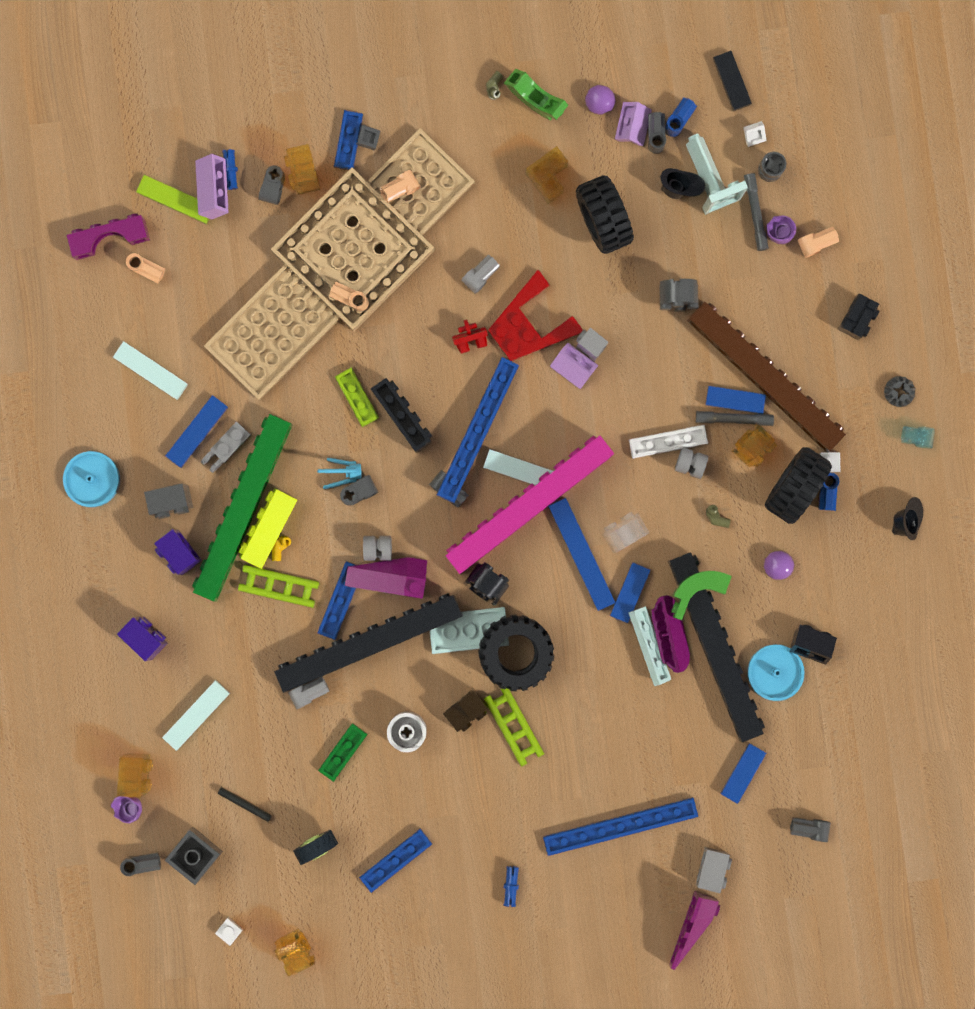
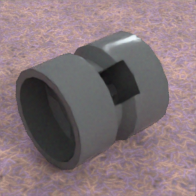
M779 152L767 153L758 166V174L761 179L766 182L778 180L786 169L785 157Z

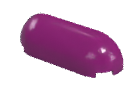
M669 595L661 596L657 599L658 601L654 609H652V620L660 657L663 664H667L673 672L680 673L687 669L690 660L683 620L673 618L674 613L671 611L676 600Z

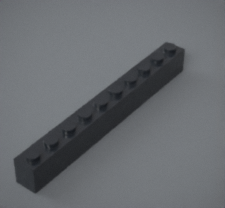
M691 552L668 561L677 586L687 577L699 572L697 568L699 561L696 555L692 556ZM703 589L696 592L690 598L687 611L739 741L743 743L763 735L762 729L765 726L761 717L757 718L755 713L758 710L754 699L750 700L749 698L750 688L747 682H743L741 674H743L742 668L739 663H735L733 656H736L732 645H728L726 640L728 638L725 627L721 628L719 620H721L718 609L714 610L711 603L714 602L713 596L710 591Z
M444 594L438 597L439 601L432 604L430 600L421 604V609L414 611L412 608L402 612L403 617L396 619V616L386 619V624L378 626L376 623L367 627L368 632L363 634L360 631L349 635V640L343 642L341 638L332 642V647L325 649L323 646L313 650L314 655L307 657L304 654L295 658L297 661L295 663L289 664L287 661L278 665L279 669L274 671L282 692H287L463 617L455 595Z

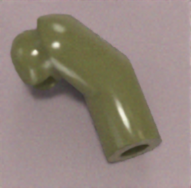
M716 505L708 506L706 515L710 523L729 528L731 519L721 517Z

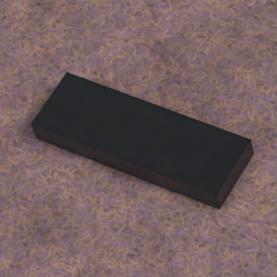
M732 51L713 57L733 112L750 106L752 102Z

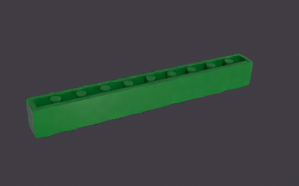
M269 414L268 418H264L261 428H263L262 433L256 436L253 444L256 447L253 453L250 452L246 459L248 464L246 470H242L239 475L238 481H240L238 488H234L230 498L233 499L231 505L226 506L223 517L225 519L222 524L219 523L215 531L217 535L215 542L212 541L207 550L209 556L207 560H203L200 566V570H202L200 577H196L193 582V593L217 602L293 426L292 423Z

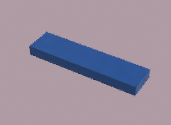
M212 395L165 456L182 468L228 409V406Z
M347 561L344 564L317 632L333 640H336L356 590L354 587L345 586L347 568L355 566V564Z
M420 828L359 878L372 893L430 847L432 842Z

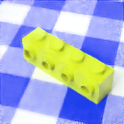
M276 488L273 491L270 490L265 499L267 503L264 508H260L256 516L258 518L255 526L252 525L247 533L249 538L246 543L243 542L238 551L240 553L239 557L242 560L261 569L297 502L296 498Z

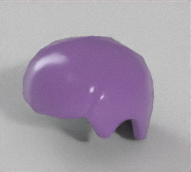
M603 85L592 87L588 90L585 97L587 108L592 113L598 115L612 111L616 102L615 94L609 87Z
M785 215L774 216L767 223V235L776 244H786L796 234V224L790 217Z
M774 551L765 558L764 569L766 574L772 579H786L794 571V561L788 553Z
M122 794L114 798L111 803V808L114 809V817L123 823L130 824L138 820L141 815L142 804L133 794Z

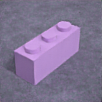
M210 154L196 160L198 215L215 219L229 213L226 159Z

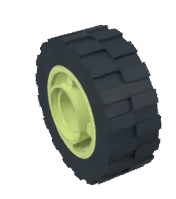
M328 830L308 839L304 844L293 850L300 865H303L323 856L330 849L338 845V842L333 832Z

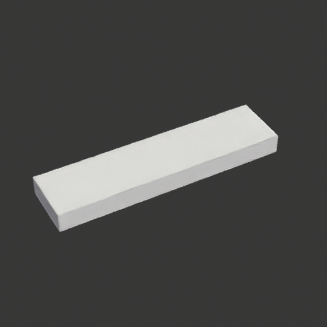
M705 425L628 440L632 459L680 450L682 447L690 448L708 444Z

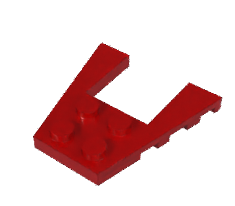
M539 270L535 272L488 329L490 335L510 361L581 334L583 331L572 316L541 338L520 310V307L550 286Z

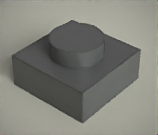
M362 125L356 145L375 150L380 130Z

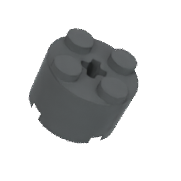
M674 279L660 281V310L666 311L675 308V312H685L686 308H699L697 280L680 279V281H674Z

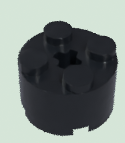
M486 562L477 564L464 584H470L471 587L469 589L485 601L491 599L493 601L491 604L496 606L509 587L507 584L509 579L502 574L497 575L494 573V568Z

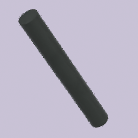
M220 788L218 795L267 822L270 821L272 815L228 790Z

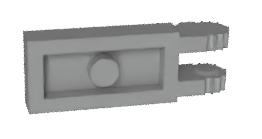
M236 421L210 449L211 451L205 455L201 463L203 465L208 463L216 455L219 460L210 468L212 473L215 472L223 463L228 461L251 434Z

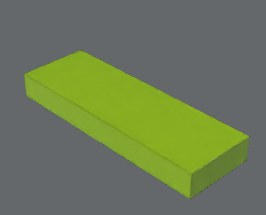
M352 367L336 375L335 378L362 428L379 419Z

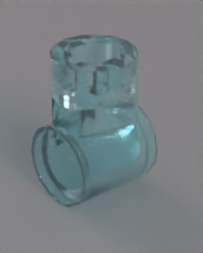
M904 426L901 434V443L915 444L916 447L932 449L935 429L929 427H918L917 429Z

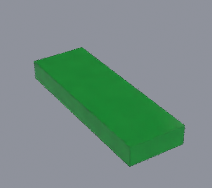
M352 723L318 771L334 782L368 734Z

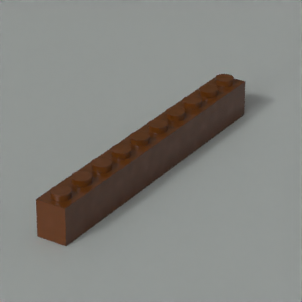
M704 302L687 321L825 452H830L846 435L843 432L844 428L837 422L833 423L829 419L830 415L825 410H819L815 406L816 402L810 396L803 395L801 393L802 389L795 382L791 383L784 371L781 369L777 370L769 357H763L759 353L760 349L751 342L749 344L744 339L746 336L740 330L732 328L730 320L725 316L721 317L713 304Z

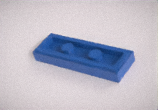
M344 110L334 168L354 169L358 148L356 143L362 126L363 113Z
M708 386L705 406L763 414L766 395Z
M632 562L610 614L611 617L626 623L629 622V612L633 611L650 569Z
M749 743L720 794L738 804L767 753Z

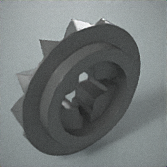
M897 376L887 382L884 389L885 398L893 406L904 407L914 399L916 388L911 380L906 377ZM902 386L903 391H905V393L907 394H902L898 398V392L894 389H898Z

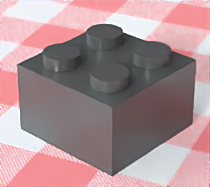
M183 483L144 492L148 513L151 516H155V518H168L170 513L178 515L189 513V509L193 508L189 485Z
M192 827L164 861L196 885L223 851Z

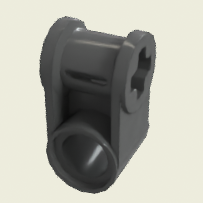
M273 165L267 169L260 188L259 200L275 205L279 204L285 181V174L280 167ZM277 172L280 176L274 180L272 174L275 175Z
M367 475L342 489L340 497L345 505L351 506L378 493V490L371 476ZM347 492L355 494L352 496L353 500L344 499Z

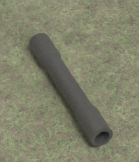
M755 173L744 175V180L748 187L746 191L750 202L757 251L769 249L760 209Z
M696 411L695 421L696 423L716 422L773 426L774 415Z

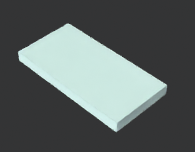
M505 607L462 612L463 617L430 630L432 654L480 649L479 643L480 639L484 636V631L488 630L490 624L494 621L497 622L500 620L499 618L506 617ZM508 637L503 640L500 646H509Z

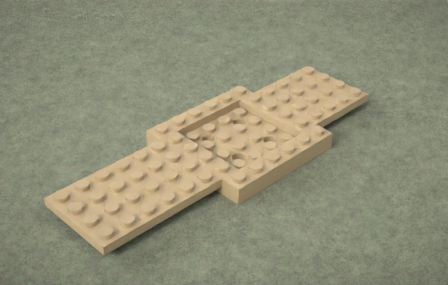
M421 128L368 181L351 168L271 248V251L285 265L204 347L260 400L340 319L355 332L435 251V248L423 235L475 181ZM411 170L421 188L413 194L403 195L389 203L384 201L379 190L380 187L395 180L405 171ZM349 218H357L358 224L355 227L348 226L347 221ZM383 244L386 249L384 253L378 254L374 250L375 246ZM322 245H329L331 251L328 254H322L320 252ZM349 272H357L358 279L356 281L348 280ZM335 282H339L351 289L364 293L369 302L367 309L359 312L330 298L329 294ZM362 297L356 298L354 305H362L364 299Z

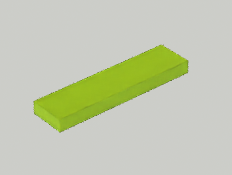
M143 176L136 191L138 194L204 224L208 223L209 218L198 215L197 198L151 177Z

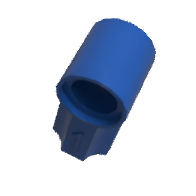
M683 97L675 111L668 118L665 125V132L668 136L676 137L681 133L683 127L697 108V105L692 100ZM670 123H676L679 128L673 129Z
M829 473L828 476L833 478V484L828 487L825 482L823 483L819 492L818 510L836 511L837 488L840 481L835 473Z

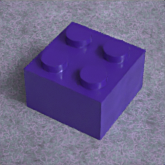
M172 529L154 543L157 547L155 549L156 553L168 561L167 567L173 574L185 575L202 561L179 530Z
M133 617L117 635L144 661H150L168 644L165 641L166 636L159 630L155 631L151 627L153 624L146 617Z

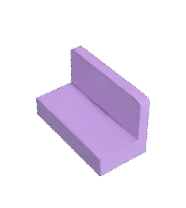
M623 102L615 140L619 142H633L643 146L648 129V114L652 110L639 102Z
M567 343L550 367L581 389L598 365Z

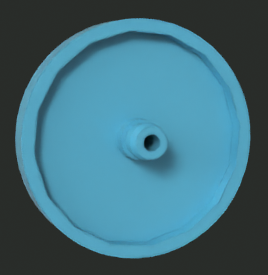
M87 451L76 455L68 462L63 473V485L67 495L75 503L85 507H99L108 503L116 495L120 486V473L117 465L110 457L99 452Z
M777 644L767 645L760 648L751 657L747 668L748 681L752 689L759 696L772 701H782L795 695L802 686L805 673L804 666L797 654L789 652V647Z

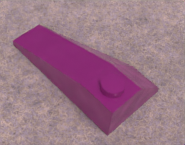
M405 557L349 566L347 568L345 586L423 599L427 560Z
M694 891L669 963L671 969H676L712 922L714 916L718 915L720 905H718L719 901L716 898Z

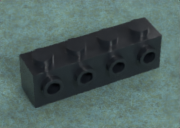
M385 378L373 386L371 391L417 454L432 443L430 440L432 435L426 427L423 429L420 426L419 422L421 419L416 412H410L408 409L410 404L404 396L400 398L396 392L399 388L394 381L391 380L389 382Z

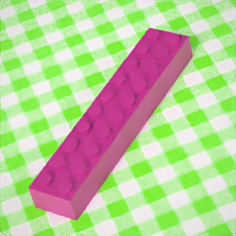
M592 436L584 443L585 447L582 450L578 447L570 453L569 460L565 462L563 459L553 467L555 471L551 474L548 471L538 479L540 482L537 485L530 484L523 490L524 495L520 498L516 495L508 502L509 506L506 509L501 507L494 512L492 520L488 522L485 519L477 526L479 530L474 534L470 531L462 537L463 542L457 546L455 543L446 550L448 554L445 556L458 573L462 574L611 458L614 452L601 436L597 438Z

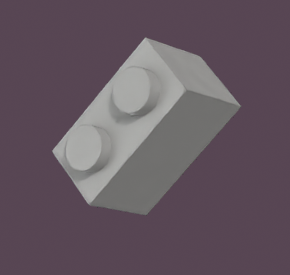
M589 328L588 331L583 330L576 340L578 342L576 348L594 362L608 344V341L592 328Z
M708 847L704 848L695 884L697 888L721 893V889H725L727 883L725 873L726 870L730 869L732 862L727 852Z

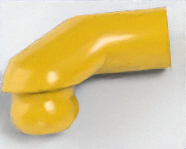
M284 535L277 539L272 548V561H281V551L291 545L290 537Z

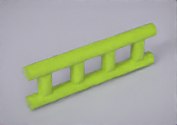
M249 565L243 566V572L248 573L246 585L239 584L238 591L314 608L315 600H310L312 588H319L320 582ZM256 575L267 578L265 589L253 586ZM274 580L286 582L283 593L272 591ZM293 584L305 586L302 597L291 595Z
M507 688L505 690L500 689L503 695L494 700L489 695L484 698V701L522 767L527 764L525 758L529 755L536 753L537 757H540L545 753L510 690ZM507 701L512 712L502 717L497 706ZM517 719L522 729L511 734L506 724ZM526 735L531 746L521 751L516 740Z

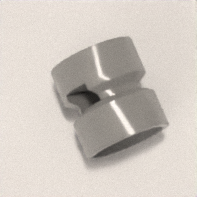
M682 447L675 471L683 474L689 472L690 476L701 479L706 468L708 455L699 452L694 454L693 450Z
M364 536V561H375L376 558L391 560V536H380L378 539L375 536Z

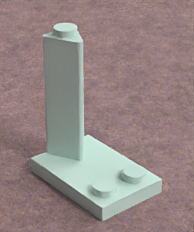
M699 134L690 136L686 147L698 175L705 182V191L708 196L702 207L705 215L741 200L748 189L746 182L739 183L737 180L728 184L729 188L725 189L704 138L700 137Z

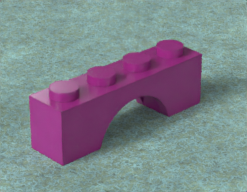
M138 214L128 215L127 219L123 220L112 219L105 225L94 224L90 226V229L86 230L75 229L71 231V234L66 235L71 255L75 260L95 256L97 245L107 236H122L131 245L150 241L145 219L142 215Z

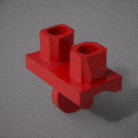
M467 319L463 320L465 326L458 328L461 334L452 336L454 345L457 346L460 354L470 351L468 342L475 340L477 348L487 346L486 336H488L486 328L475 329L477 324H468Z

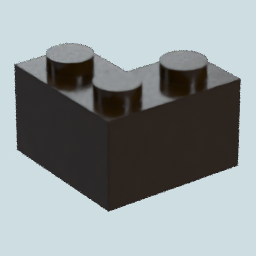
M473 688L448 708L443 715L457 732L460 730L464 732L472 726L471 721L475 719L479 721L487 715L486 710L488 706Z

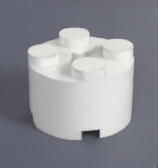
M408 711L397 714L390 721L387 728L389 743L401 752H412L418 749L423 744L427 734V727L422 717ZM405 727L412 730L409 737H406L405 733L402 734Z

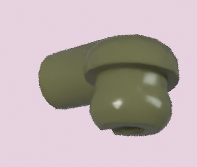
M498 71L486 83L487 94L492 100L498 99L501 95L498 83L504 76Z

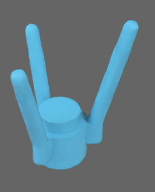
M327 458L329 462L349 466H346V469L317 470L318 473H346V477H350L349 479L324 485L323 489L354 483L357 479H361V464H356V461Z

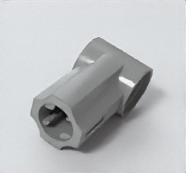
M488 254L475 268L467 272L461 281L476 294L500 265Z
M320 677L306 685H301L289 691L288 694L297 710L330 690L324 678Z

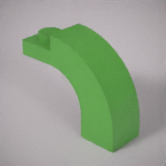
M515 69L504 82L507 88L524 104L550 121L552 118L557 120L568 106L565 100L544 91L524 71Z
M703 571L692 574L684 579L672 595L679 599V602L675 601L671 611L674 613L673 618L683 619L690 598L700 590L708 589L725 595L732 576L718 571Z

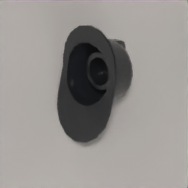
M673 168L665 169L661 173V190L672 199H680L683 196H699L705 190V182L697 174Z
M912 497L908 501L906 508L894 515L892 528L894 535L907 536L910 540L916 539L923 519V505L919 498Z

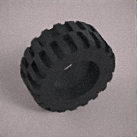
M601 175L578 185L576 188L578 205L588 231L600 252L608 254L631 244L634 240L631 222L624 203L608 176Z
M808 447L800 449L769 494L765 502L766 509L788 524L795 523L809 507L826 481L832 468L830 461Z
M510 615V617L504 616L499 618V621H494L490 624V628L484 631V636L480 639L479 643L480 663L486 676L504 690L507 688L510 691L516 692L520 689L526 691L531 686L533 688L536 687L540 680L544 681L547 677L546 674L548 671H551V664L554 661V646L549 634L537 621L524 615ZM512 635H522L528 638L534 647L532 662L526 668L518 671L505 668L498 658L500 644Z

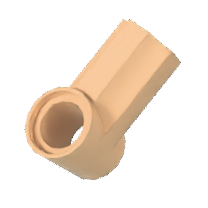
M408 170L400 174L395 180L381 186L379 190L383 200L389 203L403 195L413 194L421 186L413 172Z
M830 227L819 233L806 235L797 241L804 257L807 258L819 253L824 248L838 243L839 238L834 227Z
M136 253L130 254L126 259V265L132 272L157 284L162 280L165 268ZM134 259H140L141 263L137 268L131 267V262Z
M335 282L330 290V298L352 307L356 311H364L369 305L364 293L351 289L339 282ZM358 297L364 299L363 304L360 306L354 305V301Z

